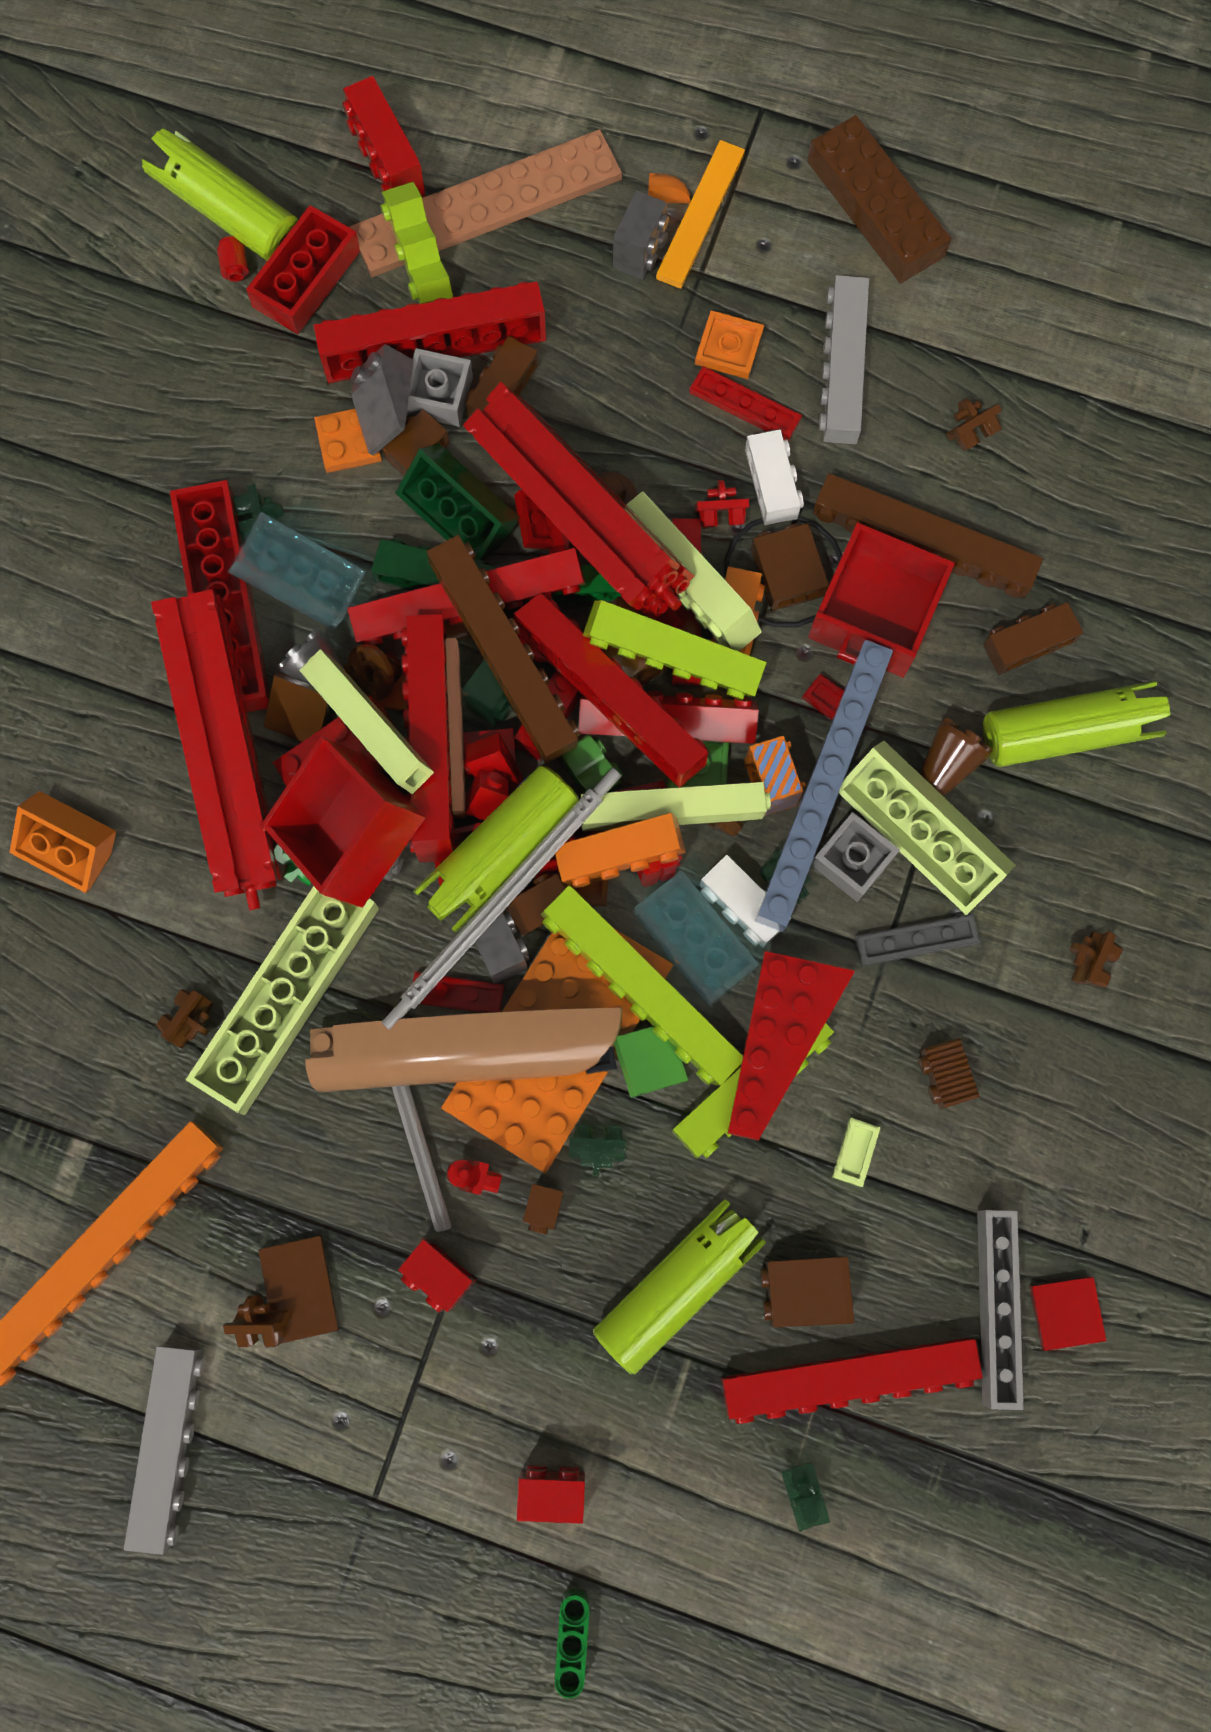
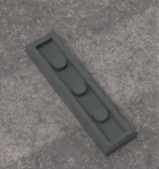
M973 914L855 937L861 967L978 945L980 943Z

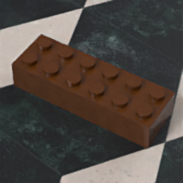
M857 115L811 141L807 162L900 284L945 257L952 238Z

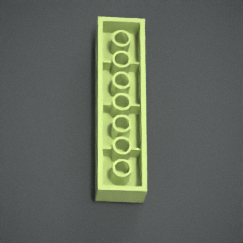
M313 886L186 1078V1081L237 1113L246 1115L378 912L379 908L376 903L369 899L363 908L321 895Z

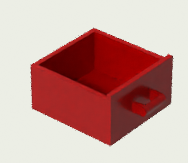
M857 522L817 611L808 638L839 651L837 658L854 665L865 640L891 649L893 653L886 671L904 678L916 657L955 563Z
M321 736L260 827L270 834L321 895L363 908L426 817L366 755Z

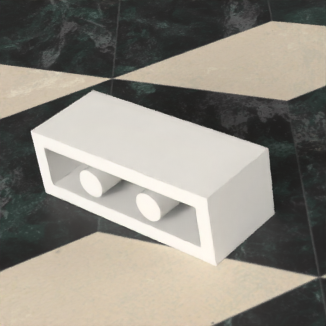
M781 430L747 436L745 452L764 525L798 519L800 508L803 507L804 502L801 490H796L797 474L795 466L790 465L788 460L790 456L788 440H783Z
M728 855L701 879L699 886L702 888L700 891L702 895L712 904L716 901L724 909L722 911L724 917L733 925L738 923L745 930L744 936L753 945L759 944L764 948L780 932L754 921L765 891Z

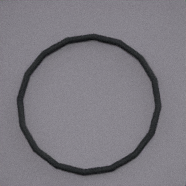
M798 515V519L795 520L815 527L831 542L840 562L842 553L835 538L817 522ZM763 518L749 522L733 537L724 558V580L729 566V559L737 541L753 526L764 523ZM816 615L798 622H773L761 616H758L757 621L771 627L798 628L813 622Z

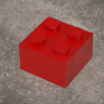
M423 1239L398 1269L403 1274L400 1280L413 1291L421 1289L428 1295L425 1301L439 1313L443 1310L446 1312L453 1310L477 1280L430 1239Z
M527 1465V1470H521L518 1480L517 1521L583 1524L585 1473L579 1472V1467L560 1466L559 1471H547V1466Z

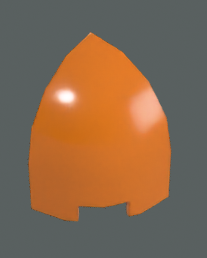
M649 173V196L667 203L690 204V192L685 183L679 178L669 174Z

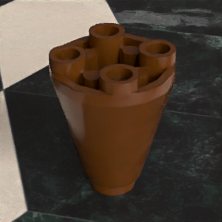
M947 717L943 719L937 728L920 773L943 797L983 764L993 752L992 748L981 742V738L968 729L965 732L958 729L959 725Z

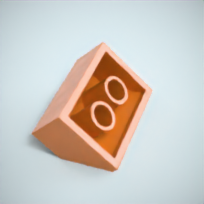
M38 791L17 807L9 853L87 893L112 854L116 831Z

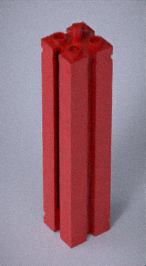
M500 382L486 398L489 404L483 411L477 408L463 424L464 428L473 435L477 442L606 581L622 595L621 597L629 605L637 610H641L653 620L657 616L662 615L668 607L672 610H677L681 606L682 601L674 592L676 594L684 592L695 575L683 565L674 553L526 400L516 395L503 382Z
M211 589L191 593L185 597H172L152 601V610L156 617L157 633L209 870L213 877L214 893L223 892L224 897L245 893L249 911L260 909L257 890L276 887V880L284 878L282 868L274 855L276 841L267 831L262 830L260 827L268 815L269 809L228 621L224 612L223 598Z

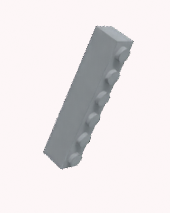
M836 275L833 286H828L826 303L831 304V311L826 312L825 329H830L829 337L825 336L823 354H828V362L823 363L822 379L827 381L826 388L822 387L820 405H825V413H821L819 419V431H824L823 442L857 444L861 432L869 278Z
M977 1211L981 1371L983 1376L982 1406L997 1410H1024L1018 1211Z
M166 1344L156 1347L124 1544L125 1551L163 1555L171 1549V1546L176 1544L179 1526L175 1525L176 1512H180L184 1500V1491H180L182 1477H186L189 1468V1457H185L187 1443L190 1444L192 1442L195 1428L194 1423L190 1422L192 1410L197 1409L200 1391L196 1390L197 1378L203 1374L205 1358L201 1357L202 1349Z

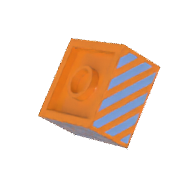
M784 736L749 746L744 761L751 783L764 782L765 793H770L771 806L764 816L796 807L802 796L803 789L806 787L805 782L800 783L789 752V749L792 747L791 742H786Z

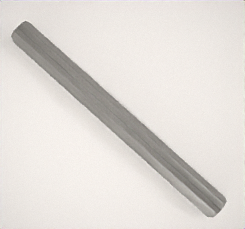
M410 1086L392 1087L436 1232L450 1229L451 1221Z

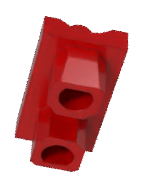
M718 480L717 488L707 489V498L718 497V500L698 501L695 503V513L699 512L702 528L718 526L717 511L728 512V526L744 525L746 509L749 508V499L726 500L728 496H736V488H725L724 480Z
M473 1160L453 1161L447 1169L448 1181L453 1186L460 1187L459 1190L477 1195H481L482 1190L498 1193L502 1174L488 1171L489 1164Z

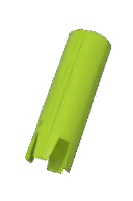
M164 128L157 131L151 139L170 158L163 168L142 159L144 172L228 234L235 237L261 258L268 261L296 224L298 218L176 131L173 134Z
M1150 681L989 711L983 721L985 744L993 749L989 759L995 766L1003 767L1163 737L1167 734L1165 730L1141 733V726L1170 716L1168 698H1136L1134 691L1157 686V682Z
M539 766L413 892L418 896L440 876L444 882L429 900V905L427 906L440 921L465 902L471 906L452 927L451 930L456 933L491 898L579 801V797L552 769L546 766Z
M726 1199L705 1217L593 1329V1334L600 1344L629 1374H636L766 1243L764 1239L759 1237L749 1246L759 1232L746 1218L741 1219L733 1210H730L717 1220L730 1205Z

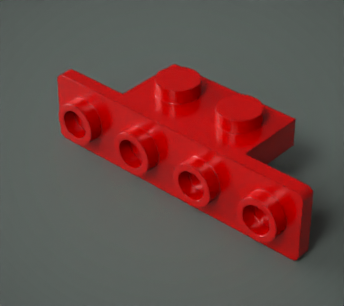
M518 490L514 494L517 514L520 517L519 525L524 548L549 549V554L570 549L567 537L523 490Z

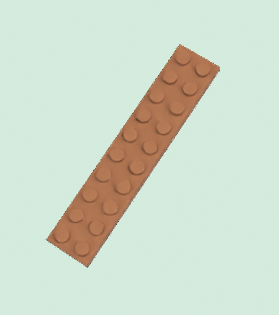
M599 129L422 198L426 219L435 235L439 252L622 180V172ZM383 214L349 226V228L357 233L360 254L371 278L404 265L403 260L399 261L394 248V244L397 242L390 222H385Z

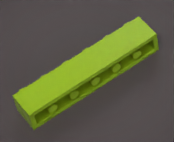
M603 600L594 601L583 636L591 639L589 644L606 650L608 645L619 649L618 655L635 660L636 656L647 659L645 664L660 670L663 669V666L674 669L673 675L687 680H690L691 676L701 679L700 685L717 690L718 686L728 689L727 695L741 700L744 699V696L756 695L767 663Z
M826 1023L807 1057L814 1051L819 1055L832 1043L828 1038L834 1031ZM806 1058L796 1075L810 1064ZM740 1068L672 1130L675 1136L696 1159L701 1155L708 1158L719 1147L716 1141L724 1133L728 1137L731 1136L727 1132Z

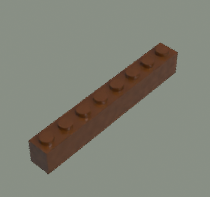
M830 473L826 477L812 513L825 523L833 522L843 526L850 533H853L858 522L955 563L952 573L976 579L978 583L986 587L1001 589L1007 595L1014 598L1021 597L1025 599L1034 584L1043 561L1042 557Z
M459 535L428 550V563L544 763L547 764L576 748L578 743L577 737L580 733L573 720L567 721L562 713L565 708L557 694L552 695L547 685L550 682L542 668L537 670L532 660L535 657L530 646L527 643H521L517 636L520 634L516 622L512 617L507 619L502 610L505 608V605L497 592L493 594L488 586L490 579L483 567L478 569L473 561L476 556L468 542L463 543Z

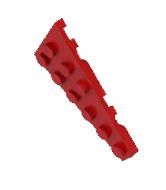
M767 951L764 952L727 1134L757 1141L760 1139L855 970Z

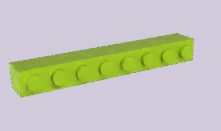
M570 885L540 914L545 918L542 921L544 926L553 934L559 932L567 940L564 945L574 955L578 956L581 954L588 961L586 964L587 968L599 978L602 975L611 983L608 988L619 999L625 997L632 1004L630 1010L640 1020L644 1021L647 1019L655 1026L652 1029L653 1033L663 1042L669 1040L676 1047L674 1053L686 1064L691 1062L698 1069L696 1075L709 1086L712 1083L713 1085L721 1086L742 1063L743 1055Z

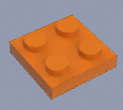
M711 310L695 358V365L748 379L764 325Z
M356 409L314 417L326 473L382 462L380 451L374 456L368 453Z

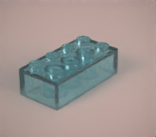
M260 512L252 523L228 572L333 630L344 619L347 608H349L366 571Z
M682 870L634 907V916L708 1007H711L741 983L759 966V963Z

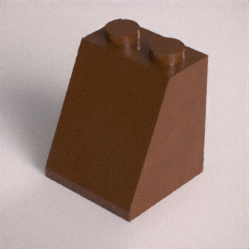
M832 1256L764 1261L765 1268L760 1269L761 1287L767 1288L768 1301H763L764 1320H770V1326L793 1327L854 1324L848 1257Z

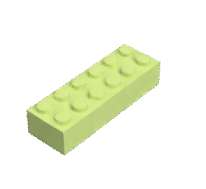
M643 491L627 504L683 565L695 575L690 581L688 588L684 592L677 594V597L682 601V605L686 610L691 609L696 615L695 619L703 629H709L712 632V637L717 644L739 652L762 633L753 611Z
M885 741L873 747L842 782L839 794L888 841L899 848L900 852L965 915L988 895L1016 866Z

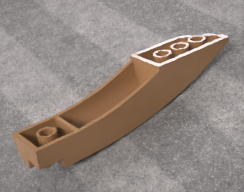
M622 1008L533 1010L399 1019L390 1030L381 1023L382 1021L341 1024L328 1028L310 1029L311 1058L305 1059L307 1076L316 1091L334 1092L409 1085L508 1081L573 1075L596 1065L601 1061L600 1058L607 1052L610 1046L614 1045L621 1027Z

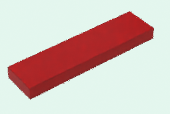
M702 366L689 390L690 394L766 432L781 430L783 440L787 439L788 442L802 418V415Z

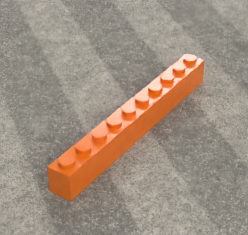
M190 1121L0 1320L1 1387L8 1384L15 1377L17 1372L14 1369L22 1361H29L39 1351L40 1347L38 1344L46 1336L50 1338L62 1327L63 1323L61 1320L69 1311L74 1313L86 1301L84 1295L92 1287L94 1289L98 1288L108 1278L109 1275L106 1272L115 1263L119 1265L130 1255L131 1250L129 1248L137 1239L142 1241L154 1229L151 1224L160 1215L165 1217L176 1206L174 1200L182 1192L186 1194L197 1184L199 1180L196 1177L204 1168L209 1170L218 1162L221 1157L219 1152L223 1147L198 1123Z

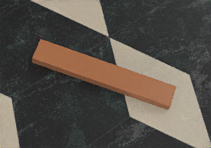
M446 638L452 812L455 819H465L467 814L465 767L463 763L464 740L460 649L456 638Z

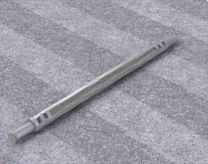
M612 768L593 790L589 789L482 908L400 996L402 1000L381 1022L386 1028L390 1030L411 1008L415 1009L603 802L601 798L621 777L619 772Z

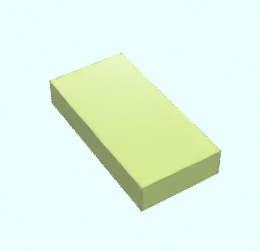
M849 1118L832 1178L863 1187L880 1127Z

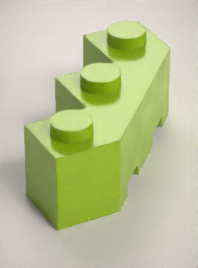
M414 182L382 191L384 204L380 205L385 222L389 221L397 242L394 244L397 258L399 261L403 260L411 282L408 283V289L412 300L417 299L419 304L433 302L438 298H453L449 276L440 261L436 238L427 222L422 197Z

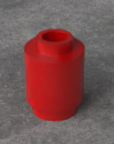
M233 236L222 238L217 247L221 276L231 282L241 281L249 273L245 247Z

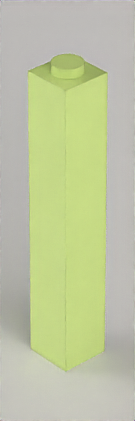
M320 649L299 670L399 786L413 794L434 773L336 660Z
M764 782L608 792L601 798L603 802L583 822L582 832L612 830L668 813H672L677 817L679 825L763 819L767 810L770 809V793H765Z

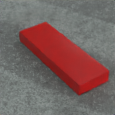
M414 972L413 982H414L422 973ZM444 976L419 1004L475 1013L501 1012L505 985Z

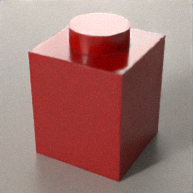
M480 769L466 794V814L485 820L509 796L508 778L496 772Z

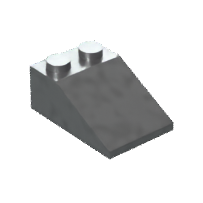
M386 344L377 352H372L361 367L357 366L351 376V382H353L351 396L368 453L373 456L405 429L414 362L413 359Z

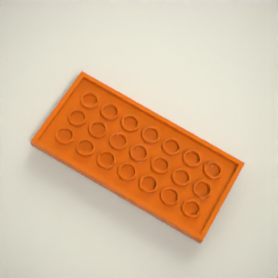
M616 930L666 979L674 964ZM559 932L550 934L502 1012L621 1007L622 1022L618 1036L633 1032L640 1021L630 1010L632 1004L625 997L619 999L608 988L611 983L602 975L599 978L595 976L586 966L588 961L581 954L578 956L574 955L564 945L567 940ZM613 1045L614 1054H615V1060H616L618 1056H617L615 1047H614V1045ZM585 1070L567 1076L508 1081L458 1082L441 1109L546 1174L609 1071L586 1075Z

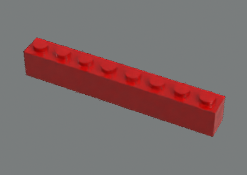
M576 548L486 571L490 579L488 584L493 594L497 592L500 595L507 610L523 607V601L533 599L539 593H542L549 600L552 599L551 594L563 591L564 596L580 592V586L586 585ZM440 583L347 608L356 643H369L375 646L383 644L382 638L393 636L394 640L402 639L401 630L402 628H407L406 616L443 614L444 622L449 621L450 625L463 623Z
M539 593L514 613V621L519 628L520 635L679 788L706 766L708 751L705 744L700 739L693 738L678 718H672L664 710L662 703L657 698H651L643 690L642 685L636 678H630L622 670L621 665L616 659L609 658L601 648L589 644L591 639L583 636L578 623L572 618L568 619L554 600H548L542 593Z
M967 1337L721 1377L727 1417L729 1420L735 1419L736 1424H743L755 1421V1415L766 1414L767 1419H774L786 1416L785 1411L798 1409L799 1414L818 1411L817 1405L829 1404L831 1409L849 1406L848 1400L861 1399V1403H873L881 1401L880 1395L891 1393L893 1398H904L912 1396L911 1390L922 1388L924 1393L943 1391L942 1385L955 1383V1388H966L974 1386V1380L983 1379L976 1340Z

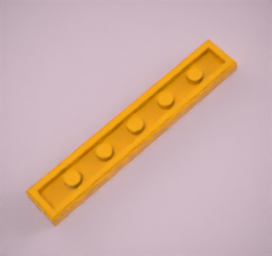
M722 140L719 141L656 274L657 280L682 289L744 157L745 149Z

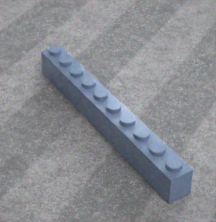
M868 640L864 641L759 907L755 922L781 932L786 929L893 650Z

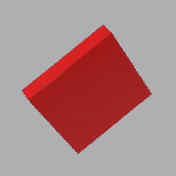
M1094 1277L1029 1286L1043 1351L1107 1341Z

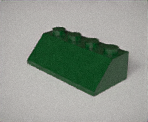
M440 444L419 448L395 492L446 541L459 535L463 543L468 542L475 553V559L483 561L509 537L520 518Z

